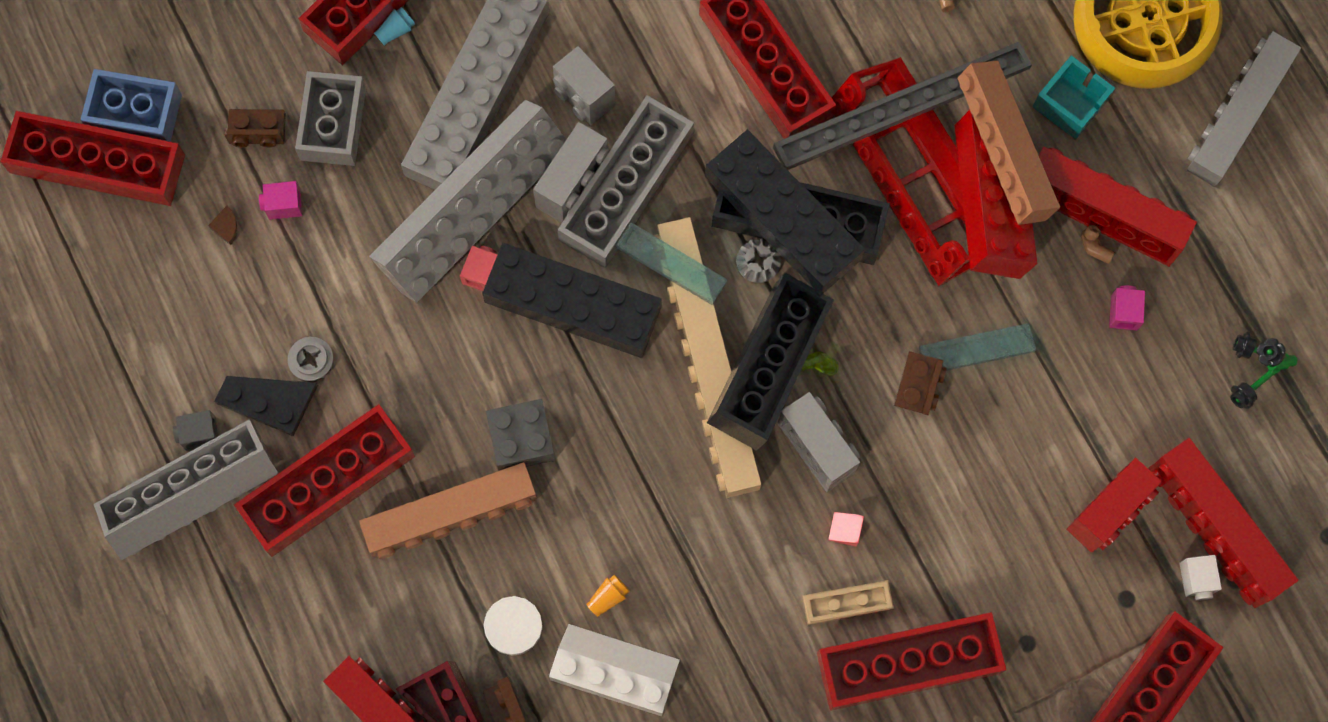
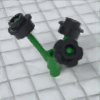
M1246 332L1243 336L1239 334L1236 337L1232 349L1236 351L1237 358L1242 356L1249 359L1254 352L1259 355L1258 360L1260 363L1268 367V372L1251 386L1242 382L1238 386L1233 385L1231 387L1233 393L1230 398L1238 408L1250 409L1257 400L1255 392L1257 388L1273 375L1279 373L1280 370L1297 365V357L1295 355H1288L1285 346L1279 343L1277 339L1269 338L1265 343H1260L1256 347L1257 338L1250 336V332Z

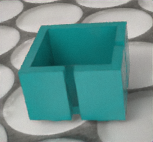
M1071 55L1038 94L1032 107L1076 140L1107 103L1115 87L1096 73L1088 86L1085 87L1083 83L1091 69Z

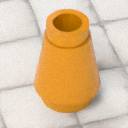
M614 574L610 579L607 577L586 605L599 617L604 612L627 599L626 595L630 590Z

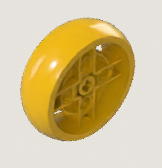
M1075 0L1074 5L1075 34L1086 58L1099 72L1109 79L1134 88H1161L1179 83L1199 70L1211 57L1218 44L1222 30L1223 9L1221 0H1110L1107 12L1095 16V0ZM1168 6H1175L1180 12L1174 13L1169 10ZM1200 18L1201 31L1198 41L1188 53L1180 57L1176 45L1183 39L1189 21ZM1123 21L1127 24L1128 27L1121 28L1116 24V22ZM1151 38H1158L1163 44L1156 45L1151 41ZM1116 43L1130 54L1145 57L1147 62L1129 58L1118 52L1110 44Z

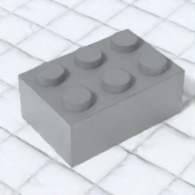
M307 71L295 146L300 161L355 166L366 87L362 76Z
M578 122L533 189L536 208L562 223L609 153L607 138Z
M808 392L781 411L777 424L827 493L855 474L860 464L858 460L860 455L853 444L847 445L842 438L843 431L835 420L830 421L825 414L827 409L818 396L814 398Z

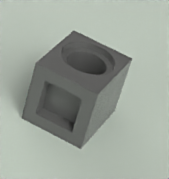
M210 410L176 417L177 426H173L174 439L185 450L196 449L218 437L216 417Z

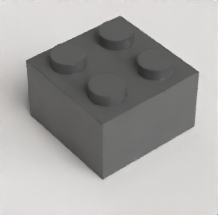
M542 399L486 410L499 471L523 462L528 467L555 461Z

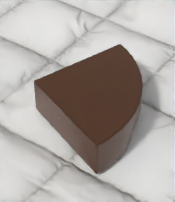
M226 206L208 226L231 245L236 238L237 221L232 210Z

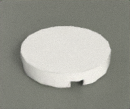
M516 596L505 597L495 602L486 613L484 621L485 636L491 646L500 653L511 656L524 654L533 648L540 639L543 628L541 615L535 605L525 598Z

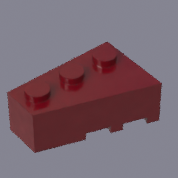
M446 661L396 688L428 722H485L456 662Z

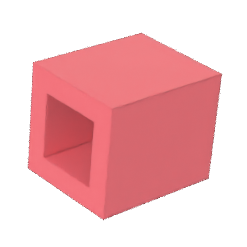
M472 246L460 274L462 284L483 291L498 255L496 251L487 246H480V248Z

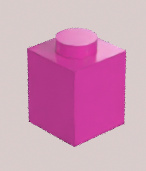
M297 181L263 184V194H259L260 210L265 211L269 220L302 216L301 190Z
M1130 285L1116 288L1111 295L1109 328L1137 331L1143 325L1145 291L1137 290L1135 286Z

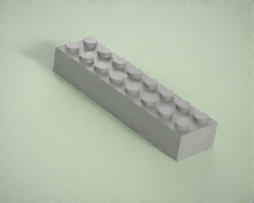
M548 0L486 1L401 163L405 177L436 190L483 143L549 14Z
M524 100L369 257L400 293L417 303L544 174L565 143L566 138L543 107Z

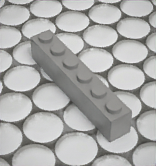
M1272 31L1267 40L1263 37L1260 39L1253 52L1257 53L1255 59H1248L1240 72L1244 75L1241 82L1235 80L1227 93L1231 96L1228 103L1222 102L1214 114L1218 118L1214 125L1209 123L1202 133L1203 144L1201 147L1195 145L1187 159L1192 162L1187 171L1216 187L1299 53L1300 46Z

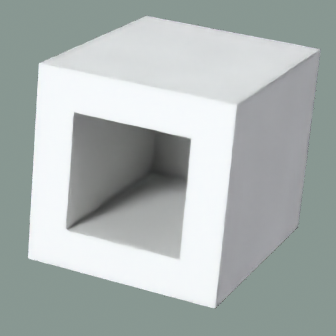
M1215 555L1186 558L1179 563L1186 597L1195 596L1196 601L1212 599L1213 594L1222 589Z

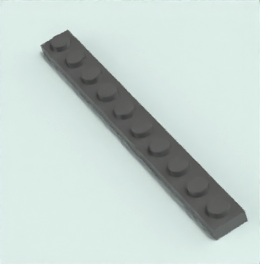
M1017 42L775 142L772 148L780 163L789 170L964 97L965 95L960 88L957 78L971 63L999 61L1006 79L1029 70L1032 64L1020 42Z

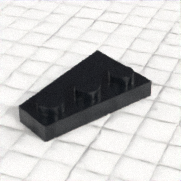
M226 376L214 402L294 436L318 385L311 382Z

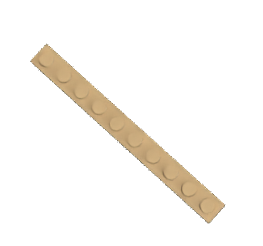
M688 217L657 225V234L653 235L656 250H662L664 260L660 261L663 277L669 276L671 286L667 287L670 303H676L678 313H674L677 330H683L685 339L681 340L684 356H690L692 366H688V373L691 383H697L699 392L695 393L698 410H704L706 419L702 420L705 437L710 436L713 447H709L712 464L718 463L720 474L716 475L719 491H725L726 498L758 491L761 488V481L752 448L707 424L731 374V368L691 218Z

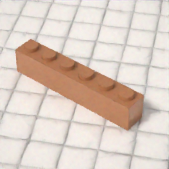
M999 61L971 63L957 79L1018 225L1046 221L1060 208V205Z
M523 462L359 520L372 557L378 556L379 559H385L393 556L395 550L406 546V549H413L423 544L422 540L434 537V540L447 537L451 534L450 530L459 527L462 530L472 528L478 525V520L487 517L489 520L498 519L505 515L506 510L515 507L516 510L526 509L533 505L532 501L537 500L526 465Z

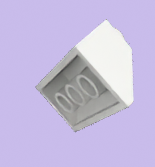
M568 624L559 645L549 678L551 681L662 716L680 660Z

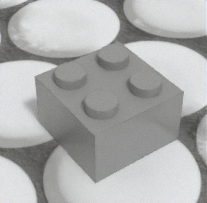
M579 46L553 66L554 92L563 102L567 100L573 106L572 111L580 121L585 119L591 126L615 106V85Z

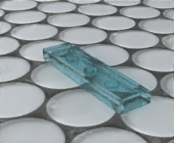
M632 222L616 244V248L711 305L714 304L727 283L726 278Z
M1028 323L922 345L919 347V351L922 355L944 360L942 366L947 367V370L1034 353L1036 347Z

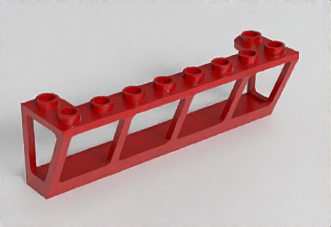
M901 57L854 72L831 97L836 104L834 115L838 117L859 108L865 100L866 90L876 85H879L885 95L889 96L917 83ZM879 73L877 76L865 81L864 83H862V81L860 80L861 78ZM934 110L852 143L887 203H890L889 206L899 220L901 227L907 233L915 250L919 253L937 285H943L969 271V254L967 255L961 244L951 240L940 246L932 233L956 219H962L965 224L957 147ZM904 127L923 155L927 165L899 179L877 140ZM928 173H933L956 211L927 225L904 186Z

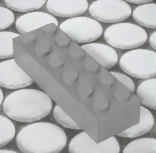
M647 95L558 228L559 241L606 268L693 136L694 122Z
M249 419L96 502L94 507L105 538L119 558L123 560L130 555L138 553L148 545L164 539L168 534L179 528L191 524L199 517L215 511L230 500L242 496L250 489L267 482L276 476L278 471L264 442Z

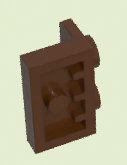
M229 109L228 129H225V137L228 143L235 147L260 144L262 147L272 148L276 144H284L286 113L284 109Z
M909 351L894 406L924 415H929L930 410L935 411L939 395L935 394L937 383H943L947 367L942 366L944 360Z
M508 677L498 680V685L483 691L494 722H526Z

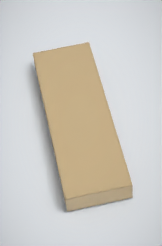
M888 580L802 596L808 625L894 609Z

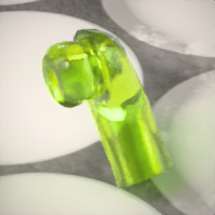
M818 351L807 356L800 372L815 368L825 375L834 376L838 372L839 366L833 357Z

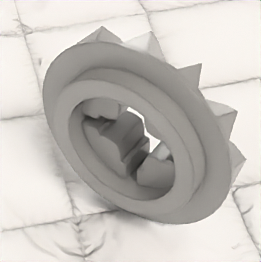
M763 238L760 240L751 239L748 243L741 246L737 254L736 264L740 274L745 279L755 283H762L771 280L778 273L781 258L773 246ZM755 251L760 257H767L763 261V270L758 263H751L754 260Z
M305 337L298 340L291 347L288 353V366L291 372L300 380L314 382L317 379L325 378L328 371L332 369L334 356L330 346L324 340L317 337ZM304 351L308 354L310 353L311 356L318 355L315 359L317 368L310 363L304 365L307 361Z

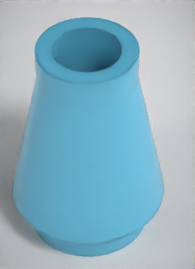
M402 7L397 11L394 9L374 34L385 46L388 42L412 31L411 27L415 25V22Z

